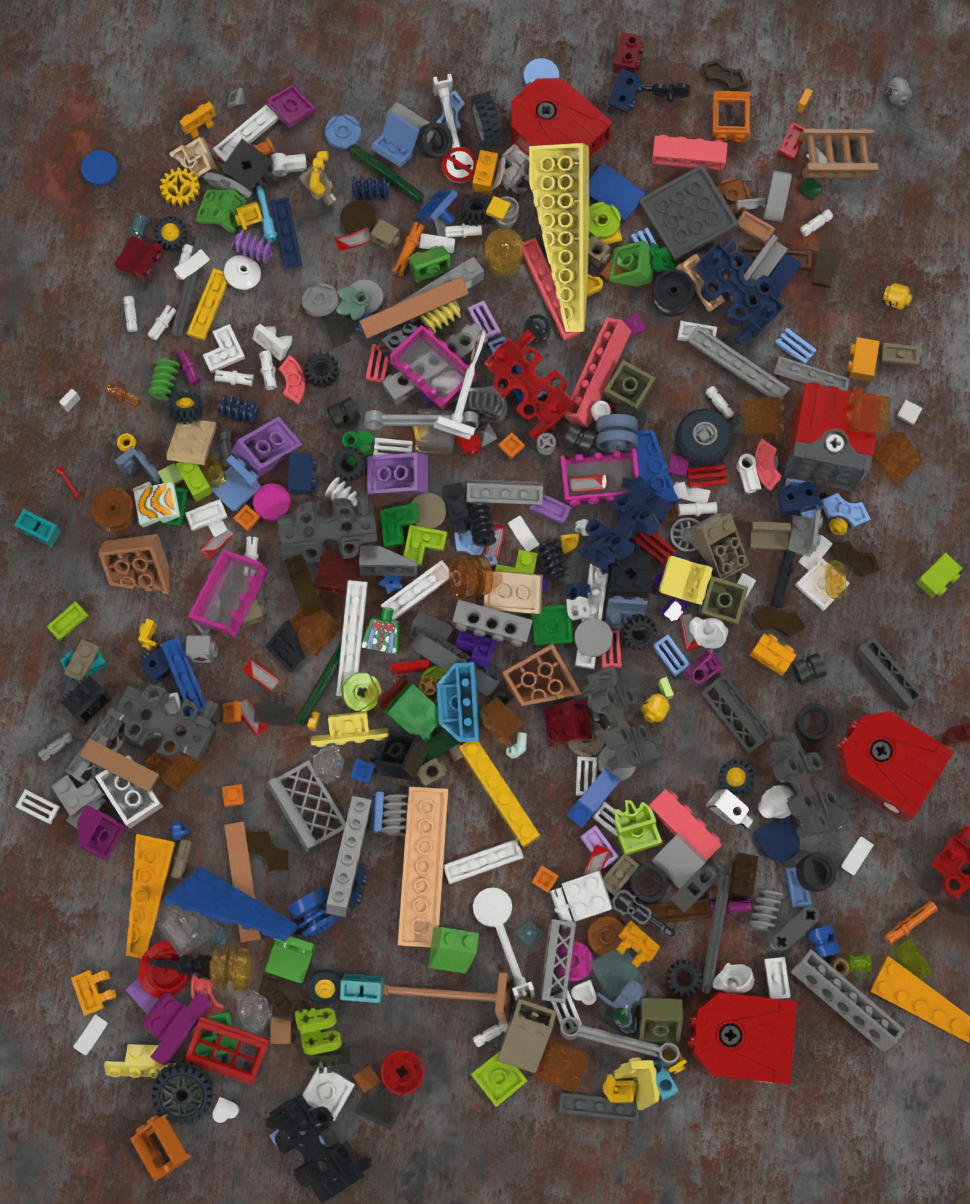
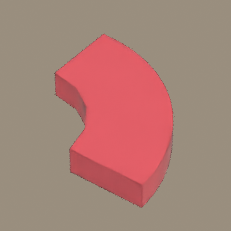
M288 355L278 369L286 380L283 396L299 406L305 393V378L299 363L292 356Z
M761 439L755 454V466L761 483L771 492L782 477L774 464V456L778 449L764 439Z
M193 974L191 981L192 999L195 998L198 992H201L210 1000L211 1005L203 1015V1017L210 1019V1014L222 1012L225 1006L218 1003L213 996V980L198 979Z

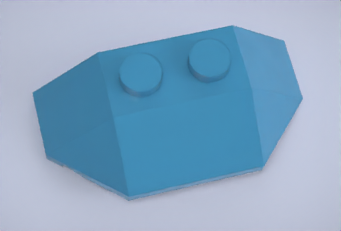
M474 662L454 663L437 683L439 724L459 742L479 741V709Z

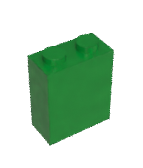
M407 683L383 711L405 733L418 734L425 742L432 736L431 732L435 727L441 726L439 724L438 706L412 683Z

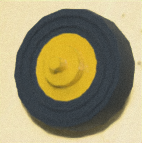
M331 969L316 971L310 977L307 985L308 994L311 999L321 1005L335 1003L340 998L341 976Z

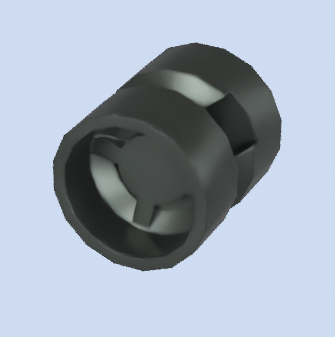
M351 397L342 400L340 405L335 403L326 408L337 430L346 426L348 421L352 423L361 418Z
M572 423L563 446L572 450L577 448L579 453L588 456L597 433L590 430L583 431L582 427Z
M818 653L808 656L806 661L800 659L791 663L794 676L800 686L812 682V678L820 679L827 676L825 664Z

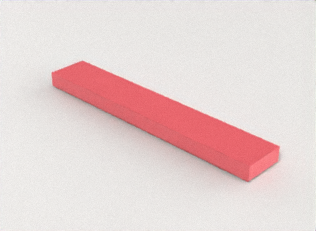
M536 238L519 244V249L563 342L580 335L581 332L565 331L560 311L561 307L556 295V286L551 274L552 271Z

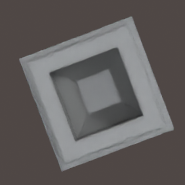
M242 88L230 92L227 103L228 109L245 104Z
M489 423L475 429L482 447L498 439Z

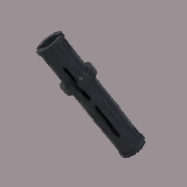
M790 550L784 551L781 566L778 567V579L770 603L773 607H783L789 578L793 574L792 568L796 553Z

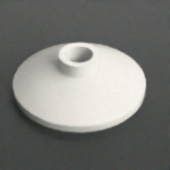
M238 255L227 261L224 268V276L232 287L239 290H248L258 284L261 270L254 259ZM240 268H244L247 271L243 272L240 270Z

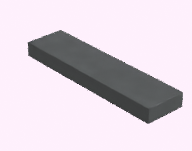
M560 1092L558 1113L639 1122L640 1110H638L637 1102L634 1100L633 1102L610 1103L607 1097Z

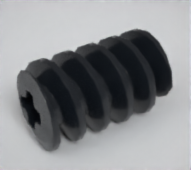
M484 503L476 504L468 510L472 541L475 545L482 547L493 545L497 541L494 531L495 527L492 524L491 507Z
M560 538L549 539L539 544L538 551L542 553L540 558L544 560L542 564L546 567L545 573L549 574L547 576L549 581H556L569 576V574H565L569 567H563L567 560L560 559L565 553L558 552L562 549V545H556Z

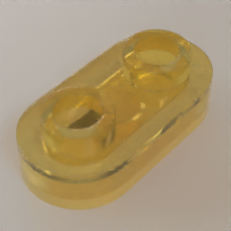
M209 454L205 465L199 464V467L206 481L212 487L217 488L225 483L226 474L217 458Z
M836 560L829 562L825 567L826 593L832 599H840L846 593L845 567L840 561ZM831 569L837 570V574H832ZM832 588H838L839 592H833Z

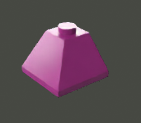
M86 805L77 821L79 845L81 848L107 861L126 826Z

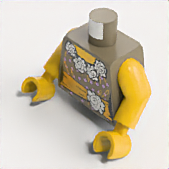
M319 151L317 158L313 159V164L305 169L299 178L316 200L322 198L328 206L336 200L331 193L334 186L324 172L325 165L323 161L329 160L328 151Z

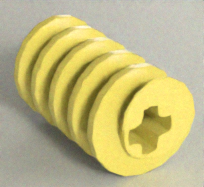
M455 300L425 313V316L421 315L420 320L425 328H429L435 334V327L442 330L441 323L448 326V319L452 322L455 321L454 315L461 318L459 305Z

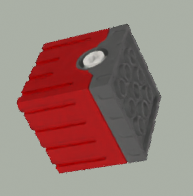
M814 382L806 383L794 407L782 479L788 478L808 481L810 483L816 482L818 486L856 493L871 469L882 398L870 393L866 395L859 394L855 390H839L835 386L823 387Z

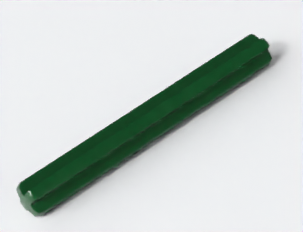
M354 144L350 148V154L381 177H385L387 181L390 179L392 185L415 202L420 203L423 200L424 194L358 145Z
M342 640L296 718V722L304 726L339 667Z

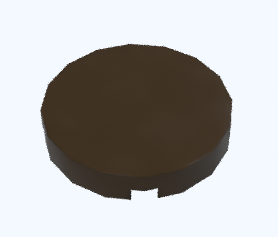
M353 201L342 209L340 223L343 230L349 234L369 228V232H371L376 225V213L368 203Z

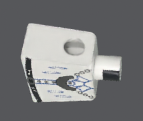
M727 789L717 790L705 805L730 825L740 824L747 829L753 822L746 815L749 808Z

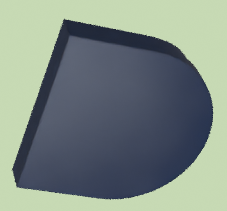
M790 816L753 832L762 852L771 860L778 862L788 861L799 850L800 838L796 833L797 830Z

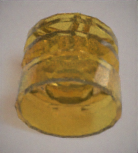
M498 229L487 237L485 242V264L494 275L509 277L521 268L524 248L520 235L510 229Z
M215 947L210 962L212 989L218 990L221 981L222 990H226L229 981H232L233 990L248 991L251 972L250 949L236 948L234 957H231L229 948L225 947L222 956L221 947Z

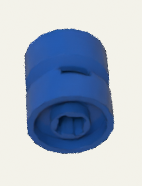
M833 925L807 932L810 942L815 945L813 951L821 958L841 952L838 941L834 940L836 934Z

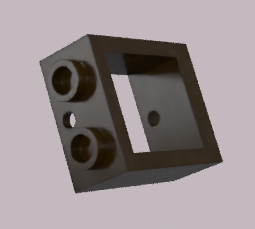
M299 554L285 559L284 562L304 616L322 611V606L303 555Z
M737 853L733 857L728 897L748 900L753 896L758 856Z

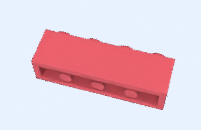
M667 135L655 136L652 164L696 168L703 164L705 169L724 171L727 143L720 140L705 141L701 138L694 140L685 137H668Z
M665 789L649 805L652 808L653 814L675 836L679 833L707 861L722 846L720 838L713 832L710 834L705 829L707 827L706 824L699 818L696 820L691 815L693 813L691 809L685 804L682 806L677 801L679 798L671 790L668 792Z

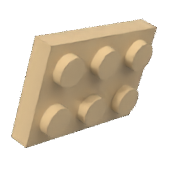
M193 420L191 424L189 421L186 424H183V421L180 424L177 423L167 452V460L205 465L216 431V422L205 420L195 422Z
M485 571L484 607L498 611L540 614L543 575Z

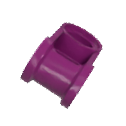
M708 649L686 667L685 677L692 682L702 684L720 671L723 663L717 660L713 649ZM698 670V676L694 677L695 672Z

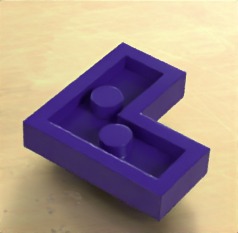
M459 631L455 647L463 651L473 652L470 662H474V664L481 667H489L497 640Z

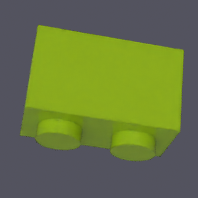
M176 463L182 478L196 502L212 494V490L198 464Z
M945 553L916 584L932 599L936 595L940 597L948 589L946 585L949 582L953 584L961 576L959 572L963 568Z

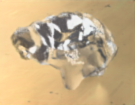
M337 745L323 747L318 754L312 757L314 761L312 766L314 774L326 784H330L339 778L344 765L342 756L339 753L340 749Z
M250 991L241 998L238 1008V1016L241 1022L246 1025V1031L250 1033H257L263 1030L267 1021L272 1018L270 1013L271 1006L268 1000L263 995L254 991Z

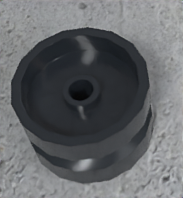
M672 269L661 273L655 280L652 293V302L655 309L668 317L680 316L687 312L694 295L695 287L693 280L681 270Z

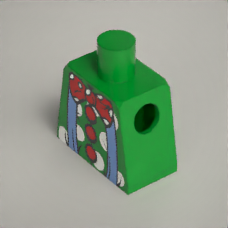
M382 607L381 617L374 615L371 618L361 647L395 655L398 654L400 649V621L392 619L393 608Z

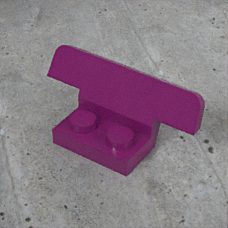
M168 992L162 994L140 1023L153 1036L162 1041L150 1058L162 1065L170 1061L197 1025L200 1016H203L210 1007L211 1002L206 996L198 992L189 1006L186 1007Z

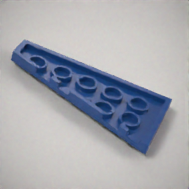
M201 866L164 899V905H177L181 907V910L188 912L190 909L200 912L203 917L230 925L233 922L242 925V928L246 930L250 928L261 931L262 935L286 941L297 930L296 923Z

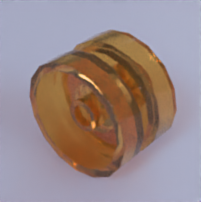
M106 487L97 492L92 499V516L106 532L122 533L134 524L137 516L136 506L125 490L119 487Z
M474 554L469 557L457 556L452 559L449 567V581L453 593L462 599L471 598L472 596H486L490 593L493 573L486 556Z

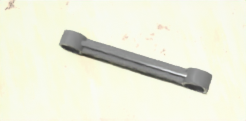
M371 410L364 414V426L371 430H377L383 426H434L439 416L451 420L452 415H383L380 411ZM472 411L463 412L461 424L477 429L478 414Z
M566 1017L560 1025V1034L567 1040L581 1037L657 1057L665 1066L674 1065L679 1058V1049L673 1043H665L659 1046L580 1025V1022L574 1017ZM572 1022L577 1026L578 1031L572 1035L567 1034L563 1030L564 1024ZM665 1048H671L675 1051L676 1058L668 1061L663 1058L662 1051Z

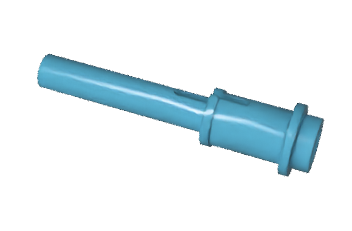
M262 185L256 187L263 217V220H261L264 230L263 238L266 242H274L278 235L274 230L273 218L269 215L264 188Z

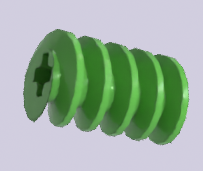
M159 359L156 361L155 373L152 375L153 380L150 382L151 387L148 389V393L151 396L162 401H168L169 397L166 394H172L168 387H174V384L170 381L176 380V377L172 376V374L178 373V370L174 369V367H180L178 362L169 359Z

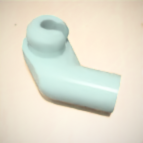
M517 733V743L506 750V754L510 758H517L526 751L527 733Z

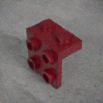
M131 237L114 265L117 269L145 283L152 275L157 264L162 260L164 252L162 246L157 242H154L151 246L137 237Z

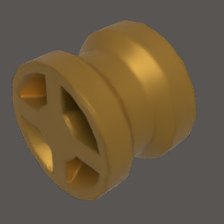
M425 676L419 682V690L428 698H432L437 694L438 682L432 676Z

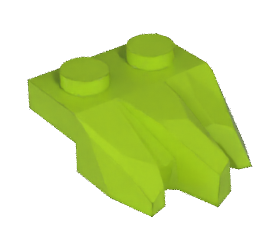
M625 800L626 811L624 813L619 809H614L616 833L624 856L662 844L656 827L655 816L652 808L642 802L640 807L636 809L632 801Z

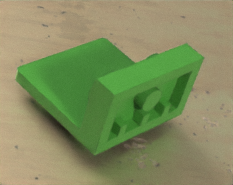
M207 189L195 221L198 224H219L229 233H235L238 226L235 215H238L236 208L244 206L247 200L234 189Z
M291 936L286 941L273 938L275 942L265 972L302 984L316 945Z

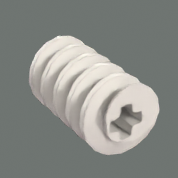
M340 477L335 478L329 485L325 496L331 498L332 503V500L347 498L353 502L354 506H357L355 498L357 492L354 491L350 494L351 487L349 486L345 489L346 482L343 481L339 484ZM345 508L342 509V512H344V513H346V512L349 511L348 509H345Z

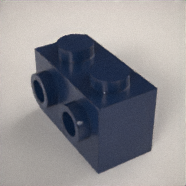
M622 69L607 102L608 106L627 114L630 110L633 111L637 102L635 100L637 93L640 94L644 87L642 77Z
M290 453L288 491L290 495H312L313 489H316V478H313V471H317V460H314L313 453Z
M802 482L796 487L784 486L776 494L781 517L816 510L821 505L816 482Z
M161 644L155 652L147 653L142 657V661L139 662L155 684L172 673Z

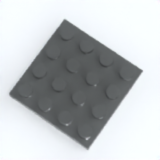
M703 164L639 199L641 207L664 245L670 251L674 261L683 258L739 227L737 219Z

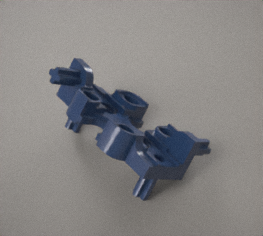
M728 238L722 245L717 243L693 267V270L704 282L700 292L708 303L711 300L715 301L722 293H728L733 297L734 304L726 312L727 316L725 319L733 326L743 324L744 329L734 338L736 344L743 346L751 336L755 339L785 306L772 295L775 288L774 283L764 274L753 283L745 280L743 273L751 264L750 259L741 252H735L731 255L730 252L736 245L733 240ZM733 261L738 262L740 267H736ZM721 271L729 272L730 278L723 279L720 274ZM708 286L714 287L715 292L710 291ZM760 287H764L766 289V293L762 292L760 290ZM749 296H753L756 299V305L748 303L747 299ZM735 312L741 313L742 318L737 317Z
M640 476L635 480L624 477L621 486L627 489L629 494H621L611 502L615 508L614 514L620 518V522L617 525L606 527L594 517L585 527L588 533V540L578 550V553L583 559L597 567L603 575L611 572L609 564H613L615 558L624 559L634 551V544L628 541L633 533L640 531L645 535H652L659 528L661 522H666L665 513L671 508L670 504L663 497L653 493Z

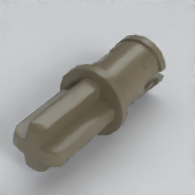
M184 839L180 841L170 877L183 880L186 864L189 863L188 856L192 845L191 841Z

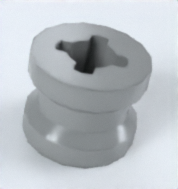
M550 433L541 434L537 439L538 452L542 455H550L554 452L556 445L555 437Z

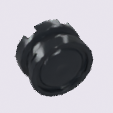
M534 314L526 320L524 333L529 330L535 336L532 340L535 344L545 342L550 335V322L545 316Z

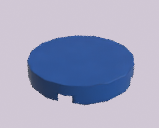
M94 151L88 154L82 161L81 171L89 184L101 187L114 181L118 174V165L110 153Z

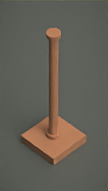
M499 973L498 989L495 994L398 987L384 984L383 995L396 994L495 1002V1014L499 1023L508 1024L512 983L507 973Z

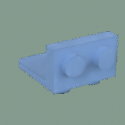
M391 112L387 115L382 135L372 143L371 149L397 166L402 167L412 158L420 131L417 127Z
M231 455L226 459L231 467L213 482L210 488L231 511L235 512L261 486L257 481L259 477L252 470L248 472L245 469L247 465L240 458L236 460Z

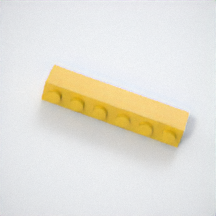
M470 741L459 747L461 755L522 848L539 839L540 834L479 741Z

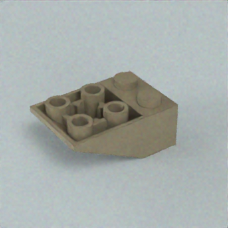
M716 513L689 528L696 548L709 567L713 568L712 571L717 578L725 579L749 565L731 513Z
M522 999L516 1000L512 1007L497 1061L535 1074L552 1031L557 1011Z

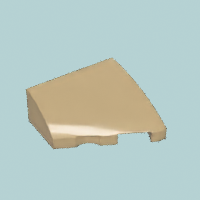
M203 137L197 138L186 146L181 145L169 153L171 157L181 162L182 166L193 171L197 178L204 177L206 172L214 173L218 170Z

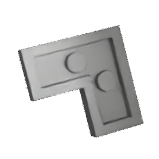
M66 775L51 786L72 818L80 814L86 805H92L105 795L94 778H91L77 788L71 777Z

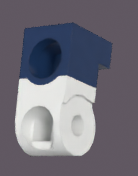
M582 582L565 585L569 617L572 620L587 618L590 614L588 593L591 592V586Z

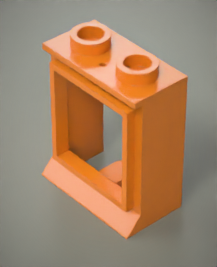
M714 91L712 97V140H720L722 142L726 140L735 142L748 141L750 135V92ZM718 102H727L728 105H733L734 102H744V127L718 126Z
M167 1114L159 1118L157 1115L146 1121L148 1125L144 1124L135 1130L136 1134L130 1138L154 1182L170 1174L192 1157L185 1153L184 1148L166 1119ZM154 1132L170 1158L168 1163L165 1162L151 1137Z

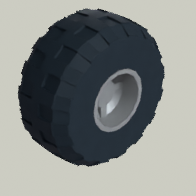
M704 408L696 409L686 414L679 423L675 435V443L679 454L689 463L696 466L706 467L720 462L728 453L732 443L731 426L726 418L715 410Z

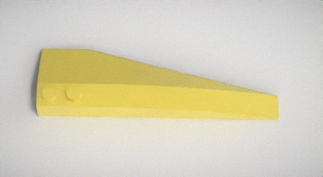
M584 143L529 146V184L534 196V205L537 209L538 221L543 233L542 237L548 262L552 270V278L556 286L557 299H559L565 331L585 332L589 249V146Z

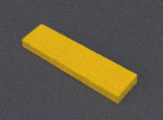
M213 268L187 331L188 336L202 341L206 340L228 286L224 271Z

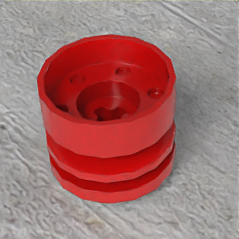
M405 1049L389 1053L381 1065V1078L384 1085L396 1094H409L415 1091L424 1077L420 1059L413 1052ZM401 1066H404V1069L407 1070V1074H403V1076L400 1077L399 1073L396 1072V1069H400Z

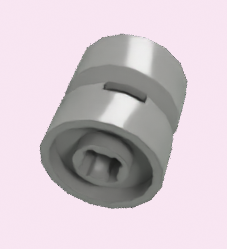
M506 196L500 199L511 203V206L503 222L496 218L495 222L503 229H511L518 222L519 206L514 198Z

